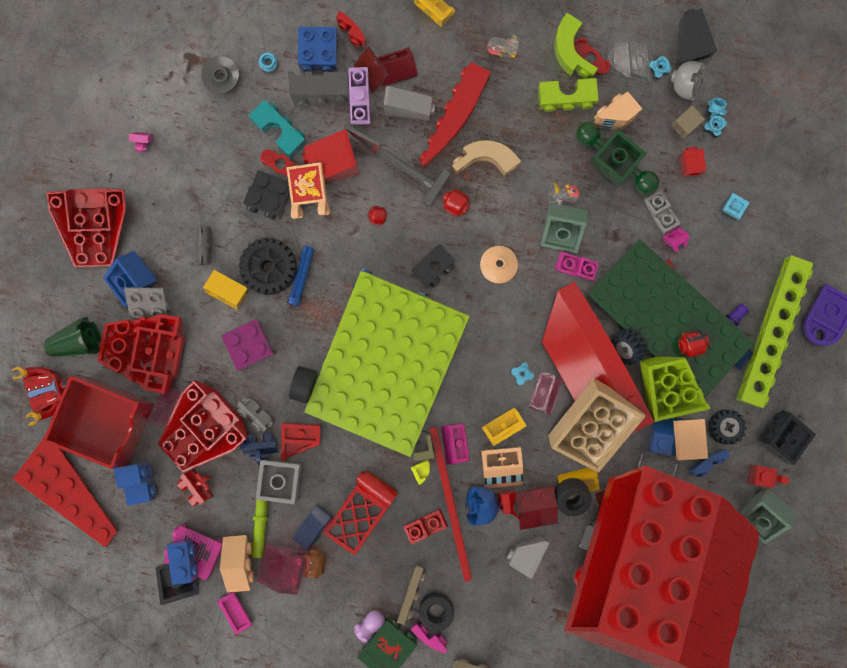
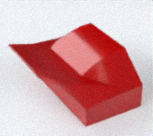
M514 490L498 491L497 497L500 502V511L504 515L513 514L521 521L513 508L516 492Z

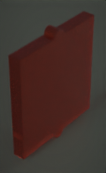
M367 47L363 54L359 55L358 61L353 66L354 68L368 67L369 89L372 93L383 84V80L389 74L370 47Z

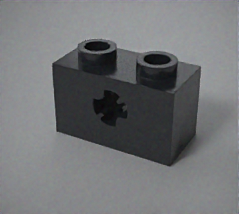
M439 244L411 270L426 288L430 285L434 287L441 280L439 277L443 273L447 275L455 268L453 265L455 259ZM432 263H434V265L435 263L439 265L437 272H435V270L434 272L431 271Z

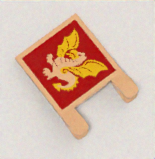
M322 162L287 167L292 219L304 216L301 204L319 202L318 214L329 215L330 207L327 202Z

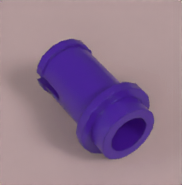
M740 303L726 317L734 325L738 326L739 321L750 311L747 306Z

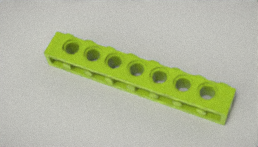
M792 255L784 259L752 351L754 354L753 356L751 355L736 397L737 401L756 408H764L770 398V395H768L770 387L772 388L776 381V377H774L776 370L782 364V353L788 346V335L795 326V323H793L794 318L801 309L799 303L807 291V287H805L807 280L813 274L812 262ZM793 274L798 278L797 283L792 281ZM787 292L791 294V301H788L785 297ZM780 310L785 312L784 320L779 316ZM774 328L779 330L778 337L773 335ZM768 346H771L773 349L771 356L767 353ZM762 364H765L767 367L765 374L760 370ZM756 382H759L761 385L758 392L754 389Z

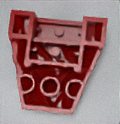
M159 314L154 317H141L136 320L105 323L97 362L116 373L122 374L129 381L142 386L141 388L146 391L167 394L171 388L172 380L178 376L185 342V335L182 334V318Z

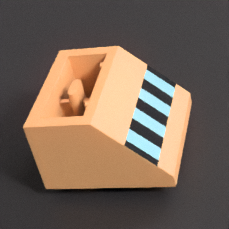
M628 91L623 95L619 93L612 99V103L608 107L605 105L597 112L593 123L599 129H619L621 131L638 116L642 107Z
M521 447L481 450L484 487L489 489L523 485Z

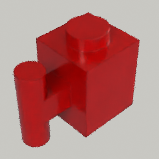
M750 464L749 484L774 488L775 482L788 484L789 478L776 475L777 469Z

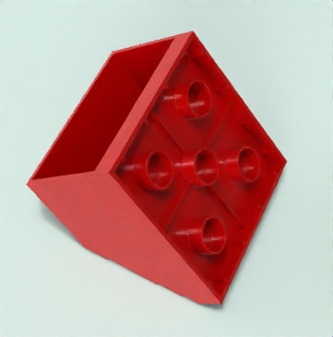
M646 465L610 478L564 632L658 668H728L760 533L756 527L749 523L746 517L733 508L732 504L722 496Z

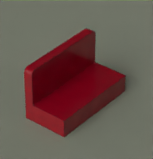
M409 47L374 58L382 86L418 75L414 56Z

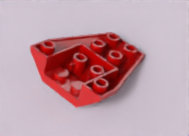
M111 187L76 188L46 192L49 213L74 267L111 266L115 261L127 209L125 189Z
M194 380L181 393L158 445L184 473L234 451L247 439L243 419L217 390Z

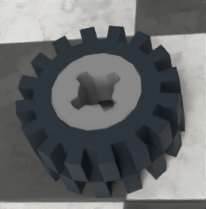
M632 328L621 330L611 339L623 364H628V366L635 365L648 352L646 350L648 344H644L646 340L641 338L643 335L641 333L638 335V331H632Z
M721 410L716 412V415H712V420L708 423L710 424L708 430L711 431L710 435L715 438L716 442L730 445L737 444V441L743 440L742 436L745 437L746 433L744 431L747 430L744 424L747 423L746 420L742 419L744 417L738 414L739 412Z

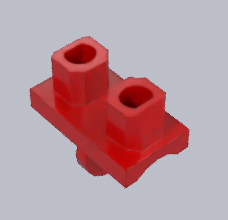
M191 469L180 476L181 479L177 486L182 491L187 489L191 491L192 495L188 497V501L192 506L201 505L213 497L209 491L210 486L207 483L211 479L209 475L203 478L200 472L196 473L194 469Z

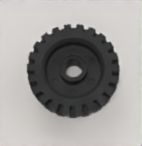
M274 238L257 239L252 244L247 245L248 247L243 250V254L239 259V272L244 283L253 291L264 295L279 294V292L286 290L291 285V282L294 281L295 274L297 273V262L292 250L285 243ZM267 262H272L273 264L270 271H264V264Z

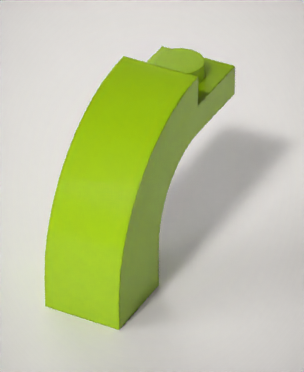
M566 13L560 22L555 36L554 50L556 58L563 70L570 76L576 70L582 78L591 79L598 68L580 57L575 51L573 44L574 38L582 26V22Z

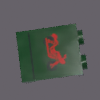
M387 617L385 623L365 648L363 647L358 652L357 658L368 668H400L417 647V637L409 630L405 632L401 628L402 625L397 623L395 618L390 619Z

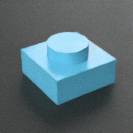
M732 193L722 211L739 220L750 202Z

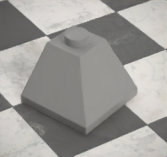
M540 536L516 544L514 549L511 548L507 554L508 564L532 579L549 542L545 537Z

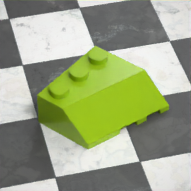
M658 356L640 360L645 403L655 422L711 409L695 380V376L686 358Z

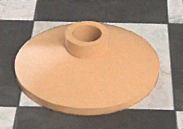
M494 246L483 254L480 261V269L483 276L490 282L497 284L506 283L515 276L518 269V260L514 252L509 248ZM498 260L503 262L502 267L496 265Z

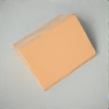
M705 419L673 421L677 460L708 459Z

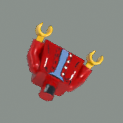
M40 366L28 367L24 370L20 367L12 369L11 371L18 370L20 372V376L12 377L13 379L17 380L25 376L22 379L33 412L27 414L26 418L33 417L35 419L34 422H30L28 425L34 426L38 420L42 421L52 417L69 377L62 379L60 373H54L52 369Z

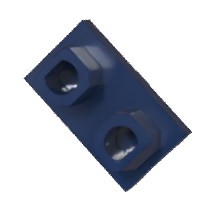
M264 433L263 442L256 443L255 435L247 434V439L243 441V444H240V450L243 451V455H249L250 460H257V465H260L261 460L270 458L269 453H278V446L273 433Z

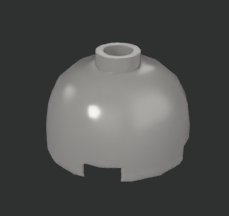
M688 61L683 63L677 71L674 70L671 81L674 82L675 92L680 97L693 101L697 98L700 92L697 89L700 82L704 81L706 65L697 61Z

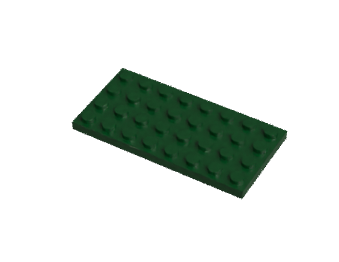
M641 239L627 251L587 295L623 329L632 328V331H638V335L641 333L643 335L641 338L646 340L644 344H648L646 350L654 357L686 358L695 376V380L704 394V398L754 344L747 335ZM700 330L709 338L710 345L707 346L706 353L694 357H687L685 354H682L678 344L681 335Z

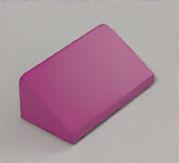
M464 423L442 426L441 431L446 464L470 461Z

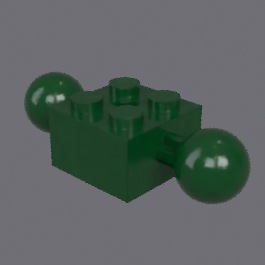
M585 122L578 127L576 131L578 142L583 146H594L599 150L590 161L591 165L618 187L629 175L635 180V188L640 194L651 195L656 192L659 187L658 176L652 171H641L636 167L647 154L642 148L619 129L606 142L600 137V129L595 123ZM620 156V160H616L615 157Z

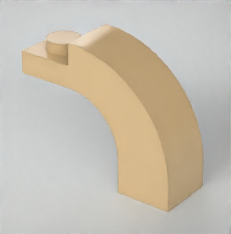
M487 140L477 141L463 148L462 153L465 156L461 155L453 161L452 171L458 175L474 162L488 161L493 163L505 177L520 166L521 161L511 149L501 143Z

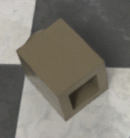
M692 105L671 126L684 139L705 119L703 118V113Z

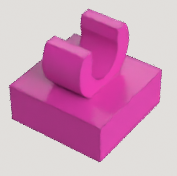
M142 132L129 133V141L136 142L135 151L144 152L147 150V143L153 142L154 134Z
M679 227L663 236L664 242L677 253L679 252L678 246L682 244L684 247H687V240L690 239L688 232Z

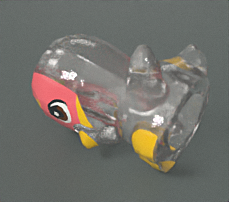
M513 34L507 40L500 37L491 38L487 45L488 52L500 57L507 54L515 58L519 44L518 36Z
M551 183L547 191L548 202H556L559 207L562 205V201L575 203L580 196L579 189L573 184L558 186L556 183Z

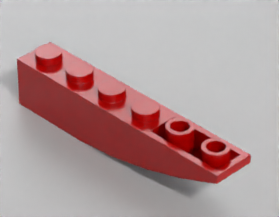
M470 62L468 68H463L460 75L462 80L460 84L456 83L452 91L454 96L451 101H447L444 107L446 113L443 118L440 117L436 124L438 129L435 135L431 134L428 140L429 148L427 151H423L420 156L421 168L425 169L450 145L464 127L479 101L490 78L491 71Z

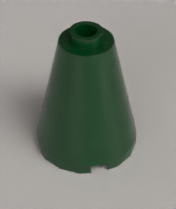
M88 317L80 318L47 338L43 345L44 351L51 357L97 354L100 347L98 348V342H101L99 330L94 322L88 321Z

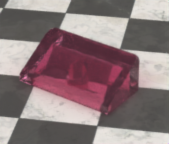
M541 372L529 408L551 415L563 379Z

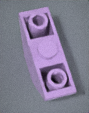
M368 67L349 68L351 125H370Z

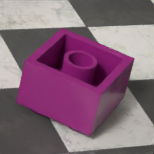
M257 319L221 335L237 371H243L275 355L267 335Z

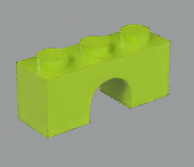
M597 78L578 79L575 84V93L572 95H565L560 91L559 81L539 82V110L544 109L545 112H552L558 108H563L566 111L573 110L575 107H582V109L593 108L598 102Z

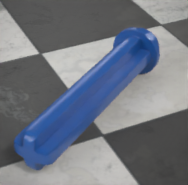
M304 246L292 291L290 297H287L289 300L288 304L299 306L302 303L300 299L314 253V249L310 246Z

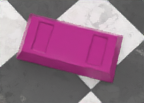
M231 592L217 600L235 635L253 625L235 592Z

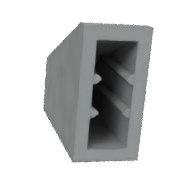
M386 86L384 98L385 115L430 121V115H434L435 104L432 103V97Z

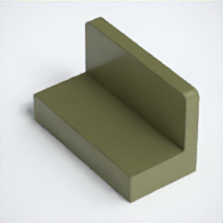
M430 433L426 434L429 449L415 451L413 453L415 461L434 458Z

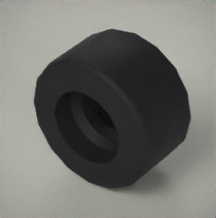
M298 366L292 379L289 399L308 403L314 388L317 371Z
M578 478L565 479L555 488L556 503L563 514L578 516L586 512L591 506L592 498L590 491L582 480ZM572 495H578L574 499H568Z
M441 593L427 595L420 603V621L426 628L432 631L446 629L454 618V608L451 600ZM435 604L442 606L444 615L440 619H433L429 615L431 606Z

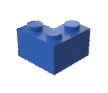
M148 462L114 469L117 488H124L127 506L155 500L156 488L151 482L152 468L148 465Z

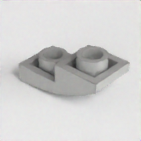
M662 191L644 200L663 235L681 225L671 210V204Z

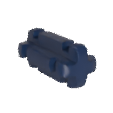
M749 349L733 367L739 371L743 370L742 367L746 366L751 359L750 356H753L754 353Z

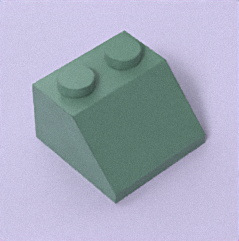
M549 203L540 246L578 253L587 223V210Z
M768 487L756 494L740 512L749 520V523L756 527L760 533L758 539L764 544L792 528L797 514Z

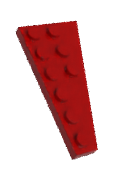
M42 439L13 480L103 547H107L119 530L108 514L103 511L97 498L87 488L88 485L72 462H69L63 453L64 451L43 442Z

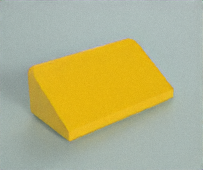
M589 467L557 475L558 483L565 479L578 478L587 485L590 492L600 489L597 472Z

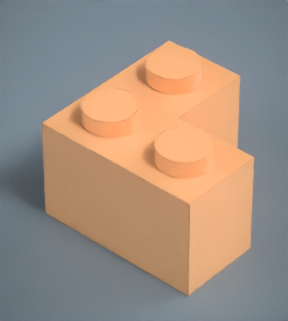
M247 535L223 537L220 572L227 593L250 591L251 583L254 582V571L251 570V560L249 559V555H252V543H248Z

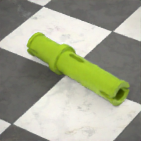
M256 500L255 515H253V520H255L251 555L253 558H264L266 521H268L269 517L267 516L268 501Z

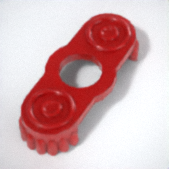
M579 38L574 41L575 51L583 59L586 60L585 57L588 53L595 54L596 61L591 64L598 68L596 71L597 75H604L609 71V60L605 61L596 49L591 48L587 44V39Z
M270 149L264 150L260 156L263 165L266 164L276 173H282L287 177V167L299 166L290 161L285 155L278 154ZM278 159L285 160L286 165L283 169L276 168L275 162Z

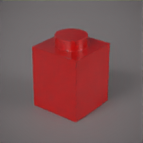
M696 146L688 147L680 154L683 177L702 175L706 172L703 148L697 149Z

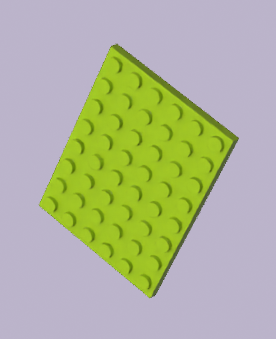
M361 270L305 413L411 457L470 315Z

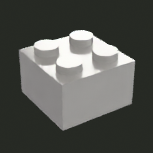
M269 459L261 460L255 500L288 504L297 503L302 463Z

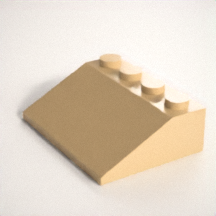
M593 378L548 435L551 448L599 473L645 418V414L609 386Z

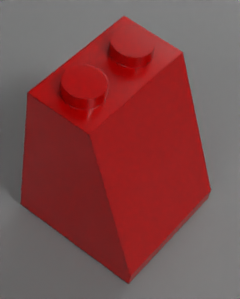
M346 129L304 146L305 153H302L305 165L322 162L325 184L359 175Z

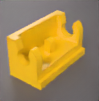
M414 0V4L441 27L456 12L452 6L450 7L443 0Z
M213 270L203 286L205 293L236 310H239L247 296L246 292L248 290L247 287L216 270Z
M512 408L484 425L482 429L491 444L495 446L527 425L517 409Z

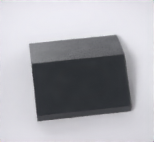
M169 564L155 567L160 605L199 594V577L190 583L172 585Z

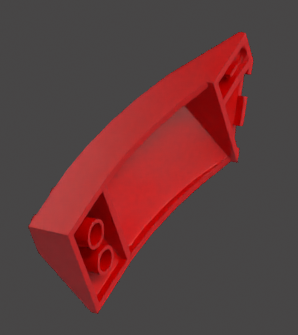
M575 281L557 290L556 299L541 342L574 401L577 400L594 378L609 386L645 414V418L632 433L654 423L620 356Z

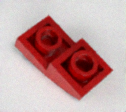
M339 11L336 16L338 27L346 32L349 30V40L354 46L366 48V38L360 28L346 14Z
M441 509L403 526L410 543L414 544L436 532L446 529L448 524Z

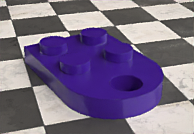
M823 284L803 323V330L807 339L819 346L836 343L847 328V295L828 284ZM818 329L823 332L822 340H818L815 337V332Z

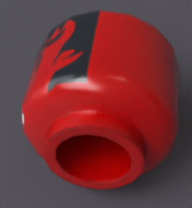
M700 330L683 333L681 339L678 340L681 353L687 357L705 354L707 346L710 345L708 336L704 335Z

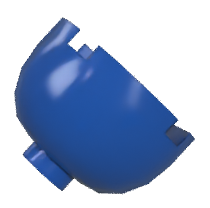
M473 486L474 489L470 488L466 497V508L469 507L470 513L466 514L467 520L473 526L487 525L495 519L500 511V502L490 489Z

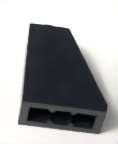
M702 8L687 10L679 21L677 68L688 61L698 62L707 59L717 52Z

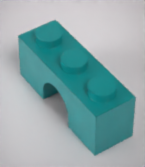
M263 100L248 116L264 134L272 127L282 129V134L275 143L292 159L307 144L304 139L306 136L299 128L295 130L291 126V120L285 115L282 117L278 113L279 109L272 102L268 104Z

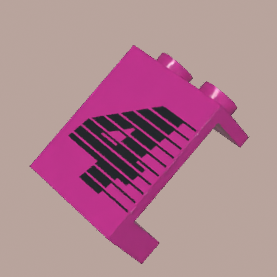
M184 523L174 529L172 534L173 542L192 539V544L195 546V564L198 567L197 577L207 581L211 577L221 555L223 540H213L186 528L187 524ZM166 548L164 552V556H166L164 562L169 564L168 552Z

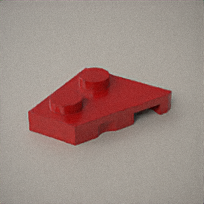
M283 422L280 460H286L288 457L320 445L321 424Z

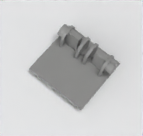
M124 287L130 319L154 317L159 314L168 315L167 310L170 309V303L165 300L163 288Z

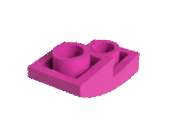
M559 252L555 271L594 281L599 262Z
M418 621L411 625L413 633L426 645L439 652H447L446 644L448 642L442 634L438 635L434 631L431 635H428L430 633L428 628L423 624L420 625Z

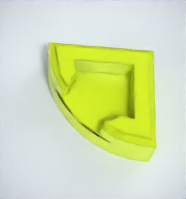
M428 459L411 467L419 485L429 475L430 463Z

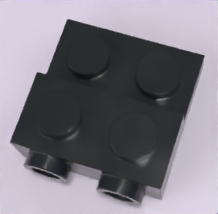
M257 170L252 186H249L243 202L247 207L246 210L256 214L260 211L265 213V217L275 220V218L281 219L290 196L289 182Z
M782 410L774 415V422L770 428H766L762 432L763 438L760 442L771 451L780 455L789 464L795 465L816 434L792 413Z

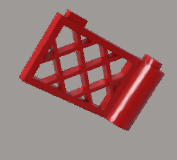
M368 470L365 473L361 471L355 480L358 484L334 519L324 528L325 532L323 533L354 556L399 493ZM356 492L364 496L365 504L354 505L353 496ZM376 505L382 510L379 515L370 516L368 506ZM366 507L367 517L357 519L355 508ZM352 509L354 519L343 521L342 512ZM368 520L369 529L359 532L357 522ZM354 522L356 533L346 534L344 524ZM341 525L343 535L335 536L329 531L333 526ZM357 536L358 545L355 549L348 545L347 537Z

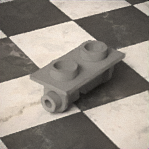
M246 396L241 402H238L236 407L238 414L244 419L247 418L255 431L264 434L267 427L270 428L274 424L272 418L264 410L259 414L256 413L260 406L251 397L248 398Z

